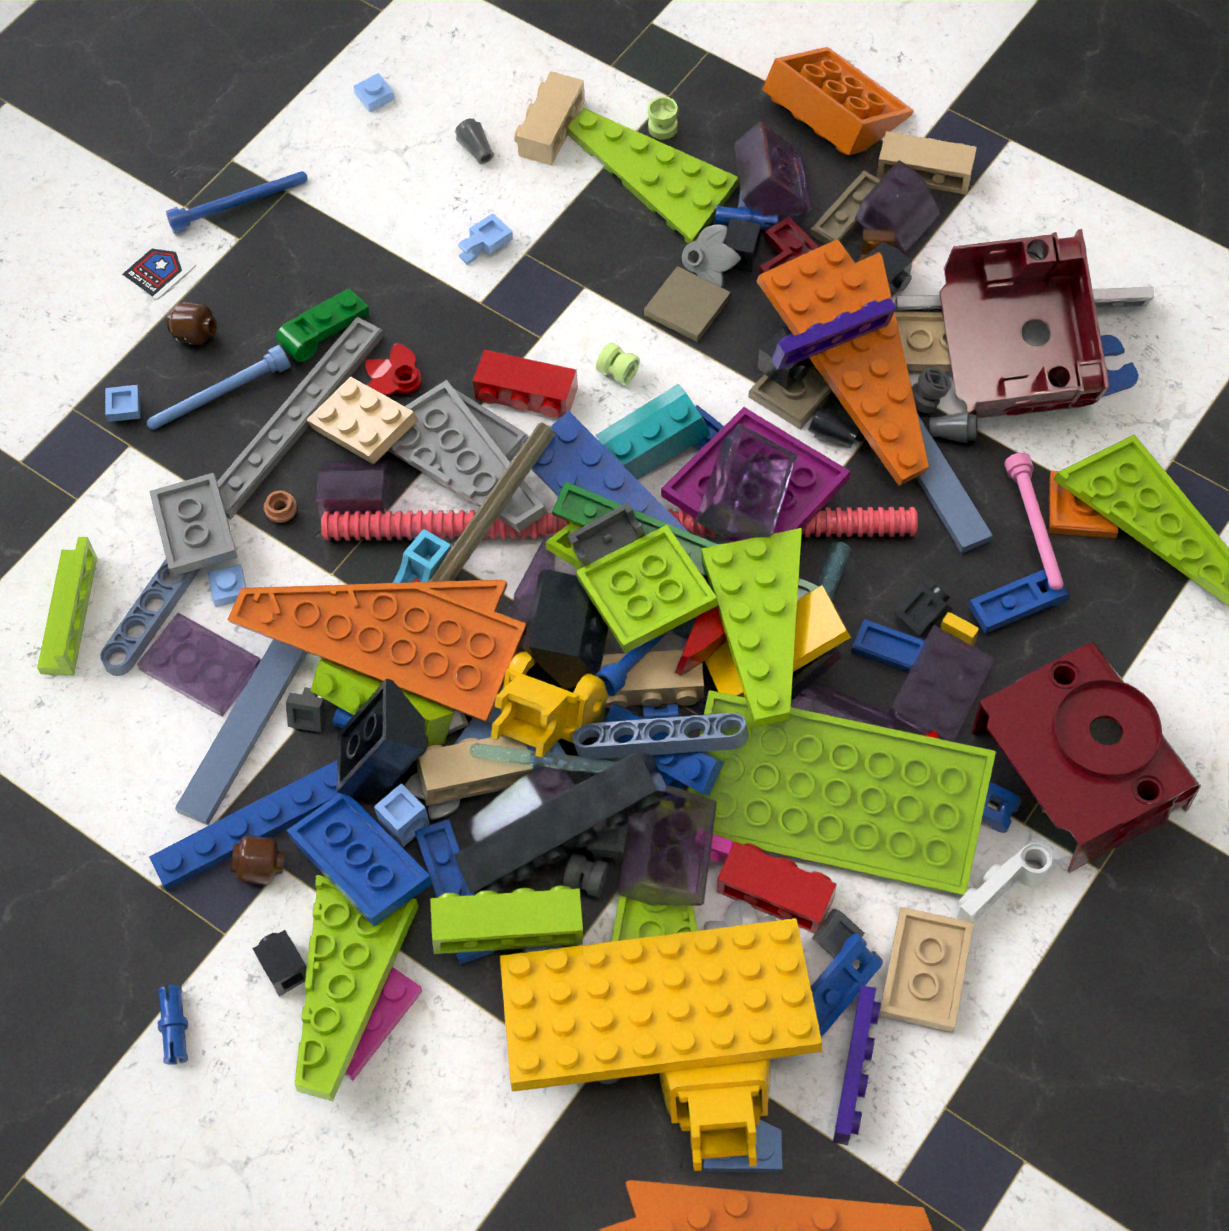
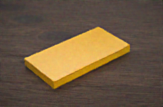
M823 586L797 600L793 672L851 638ZM727 642L708 657L705 663L718 692L745 697Z

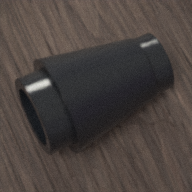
M820 407L808 429L809 432L815 434L814 438L843 446L846 445L850 448L859 432L858 429L854 428V426L829 408L824 410Z

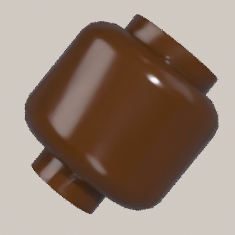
M181 302L174 309H171L167 316V329L174 340L180 343L203 345L216 332V319L213 317L210 308L204 304Z
M244 836L239 844H233L230 872L236 873V878L241 883L269 885L273 881L275 873L282 874L285 853L278 852L277 842L273 838Z

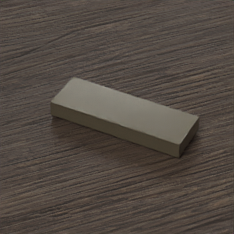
M863 171L811 228L810 236L824 244L837 239L842 244L888 192L889 184Z

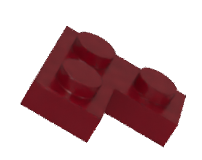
M787 217L765 231L764 239L779 255L759 266V274L819 248V246L790 217Z

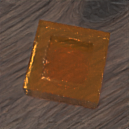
M863 230L861 259L883 241L894 247L895 231Z

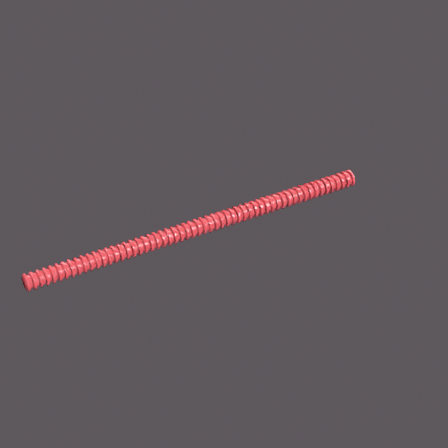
M826 507L825 511H819L802 529V534H804L805 538H809L810 534H815L816 538H819L820 534H825L826 537H831V534H836V537H841L842 534H846L847 537H851L852 534H857V537H862L863 534H867L868 537H872L873 534H878V537H883L884 534H888L889 537H893L894 534L904 537L905 534H909L910 537H914L918 528L917 510H915V507H910L909 510H905L904 507H899V510H894V507H889L888 510H884L883 507H878V510H873L872 507H868L867 510H863L862 507L852 510L851 507H847L846 511H841V507H836V511H831L830 507ZM672 508L668 509L690 533L700 535L702 538H705V535H710V538L720 535L680 508L679 512H673ZM546 509V515L519 532L497 518L482 540H485L486 537L496 540V536H501L502 540H506L507 536H511L512 540H516L517 536H522L523 540H527L528 536H532L533 540H537L538 536L548 539V536H554L571 522L548 513ZM408 510L407 514H403L402 511H397L396 514H392V511H387L386 514H382L381 511H376L375 514H372L371 511H366L365 514H361L360 511H356L355 514H351L350 511H345L344 514H341L340 511H335L334 514L325 511L321 518V533L325 541H330L331 538H334L335 541H340L341 538H345L346 541H350L351 538L361 541L362 537H365L367 541H371L372 537H376L377 541H381L382 537H386L388 541H391L393 537H397V540L401 541L403 537L413 540V537H417L425 529L442 540L445 537L454 540L455 537H460L476 513L475 510H470L469 513H465L464 510H460L459 513L449 510L446 514H444L443 510H439L438 514H434L433 510H429L427 514H424L422 510H418L417 514H413L412 510Z

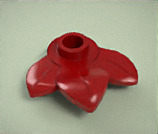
M395 343L390 352V359L365 360L366 371L371 378L367 386L385 396L396 392L409 394L416 391L421 386L422 376L419 369L415 367V354L404 345Z

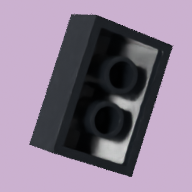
M544 569L539 573L523 649L567 690L577 686L584 675H596L601 670L608 626L576 575Z
M386 678L338 732V793L376 802L386 791L391 789L393 783L402 774H405L419 756H422L427 749L428 736L425 735V719L393 680Z

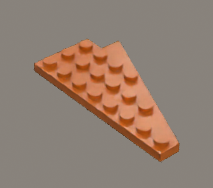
M838 239L764 272L757 279L758 285L794 336L806 332L809 327L816 323L826 324L831 322L841 313L858 311L871 301L876 300L880 302L891 298L883 257L880 252L855 263ZM895 312L889 325L809 357L898 486L926 473L929 464Z
M502 579L241 588L227 619L232 624L380 682H384L386 678L393 680L403 691L485 723L488 722L495 706L496 696L503 687L505 671L509 668L514 655H516L527 629L526 623L496 612L508 585L507 581Z
M634 1180L627 1181L625 1184L636 1218L599 1229V1231H933L924 1207Z

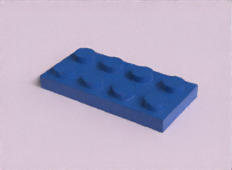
M339 793L287 830L289 839L373 927L432 885L430 875L349 795Z

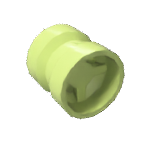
M663 96L651 100L648 105V130L651 136L656 139H670L677 133L678 107L673 99Z
M611 342L599 354L596 370L604 375L611 374L614 376L615 381L622 385H627L638 371L640 358L633 353L622 352L620 346Z

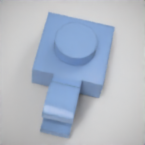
M492 213L469 228L470 237L458 244V247L463 251L459 254V258L466 264H470L476 260L482 250H485L490 255L513 240V231Z

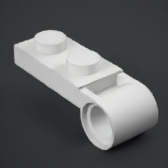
M1028 843L1002 866L997 863L994 864L982 879L985 883L977 890L973 887L970 888L958 902L960 909L957 919L975 922L1017 880L1029 887H1036L1044 883L1053 863V855L1050 849L1042 843ZM1025 861H1037L1042 868L1032 869Z

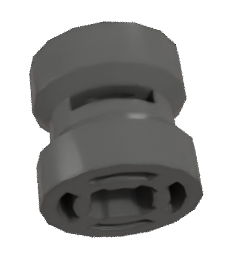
M928 367L919 376L918 383L912 386L914 401L918 411L923 413L934 412L940 403V398L945 397L951 388V381L944 372Z
M573 853L566 868L563 886L571 887V889H584L588 895L599 898L606 884L610 865L601 860L595 862L588 861L586 856Z

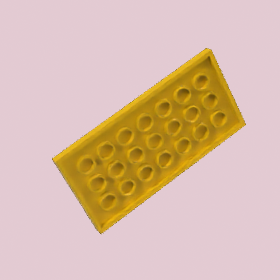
M796 918L500 956L512 1092L822 1052V1039Z

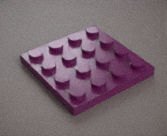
M743 407L661 488V497L731 542L799 528L803 529L850 480L851 471Z

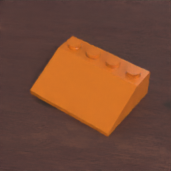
M828 46L775 58L762 88L764 92L771 96L773 102L787 108L792 112L794 118L808 124L818 136L829 140L836 146L839 152L845 155L866 151L882 139L886 131L891 132L912 116L914 112L911 107Z

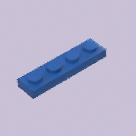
M612 704L605 722L640 720L644 718L620 705ZM659 732L652 737V740H663L669 733ZM626 734L617 740L621 743H626L634 736ZM705 751L652 755L659 770L706 795H710L724 764L723 761Z
M449 819L415 830L436 897L439 898L440 895L446 893L473 896V894H470L454 857V854L460 852ZM494 950L456 953L459 965L493 954Z

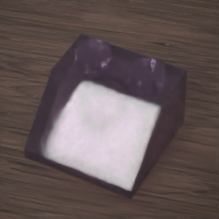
M899 160L863 199L855 219L905 255L939 217L940 211L925 179Z
M380 460L374 464L368 461H324L317 471L315 494L320 519L325 511H329L330 514H334L335 511H340L341 514H344L345 511H350L351 514H355L356 511H360L361 514H365L366 511H371L372 514H375L376 511H381L382 514H386L388 509L390 460Z

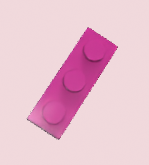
M393 967L345 1073V1076L354 1081L423 992L421 986Z

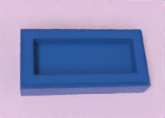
M864 619L852 645L851 653L916 676L928 649L929 642Z

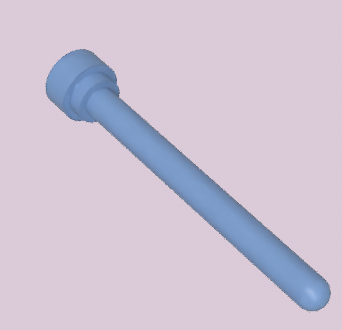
M277 345L267 350L268 354L263 356L264 360L150 417L147 420L148 428L155 430L269 371L271 373L276 371L281 373L289 369L291 366L280 345Z

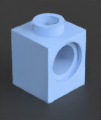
M402 783L374 806L379 824L402 847L416 837L415 830L427 827L430 824L425 806Z

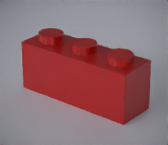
M488 350L483 351L472 380L475 399L487 404L496 403L510 406L519 411L529 410L538 412L552 418L562 417L568 410H571L578 390L577 369Z
M734 842L717 878V893L734 900H744L751 904L753 908L781 920L796 918L798 927L814 934L827 916L835 898L837 886L836 883L832 882L823 873L816 871L812 873L798 868L793 861L787 858L779 857L776 859L764 854V851L756 845L750 843L742 845L738 842Z

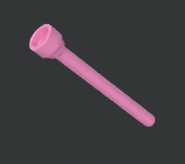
M1016 453L1006 459L1005 468L1008 477L1018 483L1049 585L1053 590H1060L1063 587V579L1030 479L1034 471L1032 460L1027 453Z

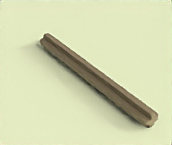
M542 422L536 426L428 582L454 581L555 436V432L550 426Z

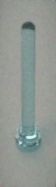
M475 743L470 748L471 755L476 758L595 774L617 763L555 753H546L541 758L535 756L536 751L480 743Z

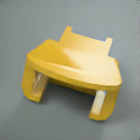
M526 651L519 652L514 655L509 668L505 671L503 690L496 696L495 707L501 709L502 713L492 723V739L498 740L502 735L536 747L535 756L542 758L560 738L573 742L572 736L578 727L584 724L603 722L608 695L603 680L595 675L586 674L578 682L572 693L527 676L526 672L536 661Z
M770 1059L660 1073L662 1094L668 1113L671 1116L672 1124L679 1123L682 1132L690 1131L694 1171H702L701 1159L748 1155L749 1167L757 1166L755 1125L760 1124V1116L768 1115Z

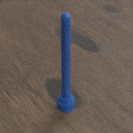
M300 171L188 210L175 207L166 210V216L173 233L176 234L185 231L192 221L303 184L308 180V175Z
M669 631L632 649L617 664L605 665L595 675L605 682L609 696L616 695L625 686L627 673Z

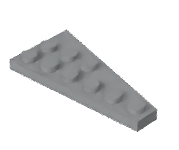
M445 380L405 406L414 411L418 421L388 451L476 506L481 507L511 462L450 383ZM523 480L498 516V519L520 532L546 515L547 511Z

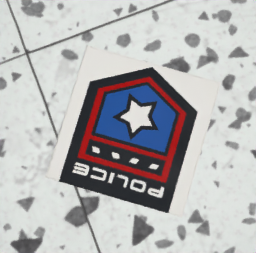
M157 237L118 272L157 300L196 264Z

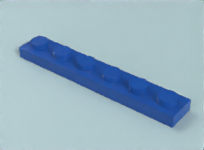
M337 760L149 856L165 890L167 891L231 858L233 844H239L242 837L257 836L270 838L295 825L338 795Z

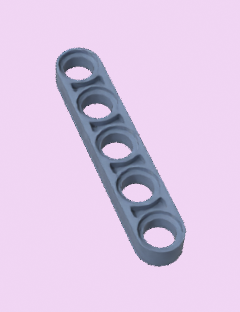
M164 560L100 653V659L108 673L120 676L128 673L134 667L201 568L183 573L178 583L170 585L164 582L166 576L170 574L167 560ZM159 598L164 601L163 606L156 611L146 609L147 603L152 599ZM135 625L145 627V631L141 636L137 638L128 636V631L131 627ZM116 652L126 653L127 657L123 663L119 665L109 663V658L112 654Z
M721 713L589 723L578 727L572 737L580 757L584 759L628 757L637 751L659 755L736 749L748 741L749 732L746 720L742 715L738 713ZM729 727L741 728L734 735L722 734ZM702 729L705 731L699 737H687L689 732ZM659 732L669 733L663 740H652V737ZM630 734L634 736L626 743L616 742L623 735ZM589 737L599 738L592 745H582V742Z

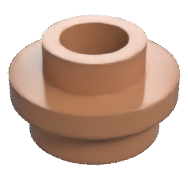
M281 490L274 491L268 495L264 503V512L269 520L283 523L295 516L297 503L291 494ZM279 507H285L282 510H277V508Z

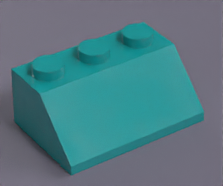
M678 383L596 434V437L638 480L711 435L690 397Z

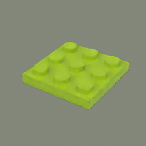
M668 525L576 570L579 582L625 653L718 606L716 595Z

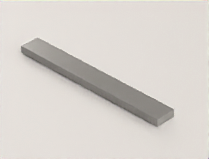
M1154 286L1093 289L1096 308L1147 306L1154 298ZM940 295L897 296L894 301L895 311L942 312Z
M356 317L217 481L228 519L231 520L309 427L307 419L349 379L384 337L382 329Z

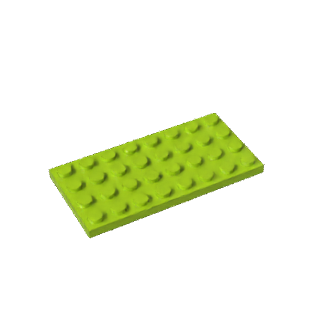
M709 690L704 715L738 713L742 715L746 720L749 738L743 746L736 749L705 751L723 761L724 764L710 795L702 794L688 787L679 829L680 832L697 835L699 829L742 845L745 843L756 845L762 850L957 894L964 895L967 892L996 751L792 707L790 710V720L754 727L745 697ZM729 727L722 734L734 735L741 728ZM701 729L699 736H701L705 731Z

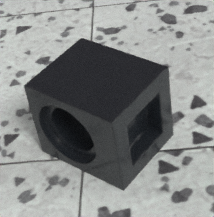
M730 218L727 237L723 244L732 248L741 257L740 261L731 269L752 272L760 246V223Z
M286 930L265 936L256 947L252 948L279 997L305 982L307 966Z

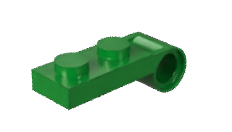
M349 288L286 322L278 330L276 342L297 362H305L316 352L318 342L348 327L356 317L361 319L369 315V306Z

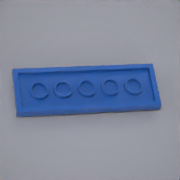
M569 410L551 426L555 436L531 470L558 497L566 481L624 505L629 502L632 509L689 532Z

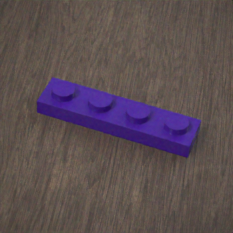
M891 298L880 302L874 300L853 313H841L831 322L826 324L816 323L809 327L806 332L796 336L789 334L779 340L771 360L777 370H780L889 325L896 306Z
M861 985L833 1143L848 1146L851 1134H859L862 1112L856 1111L855 1107L857 1096L865 1098L869 1075L862 1073L864 1060L871 1061L875 1038L868 1037L870 1024H878L881 1002L874 1001L876 988Z

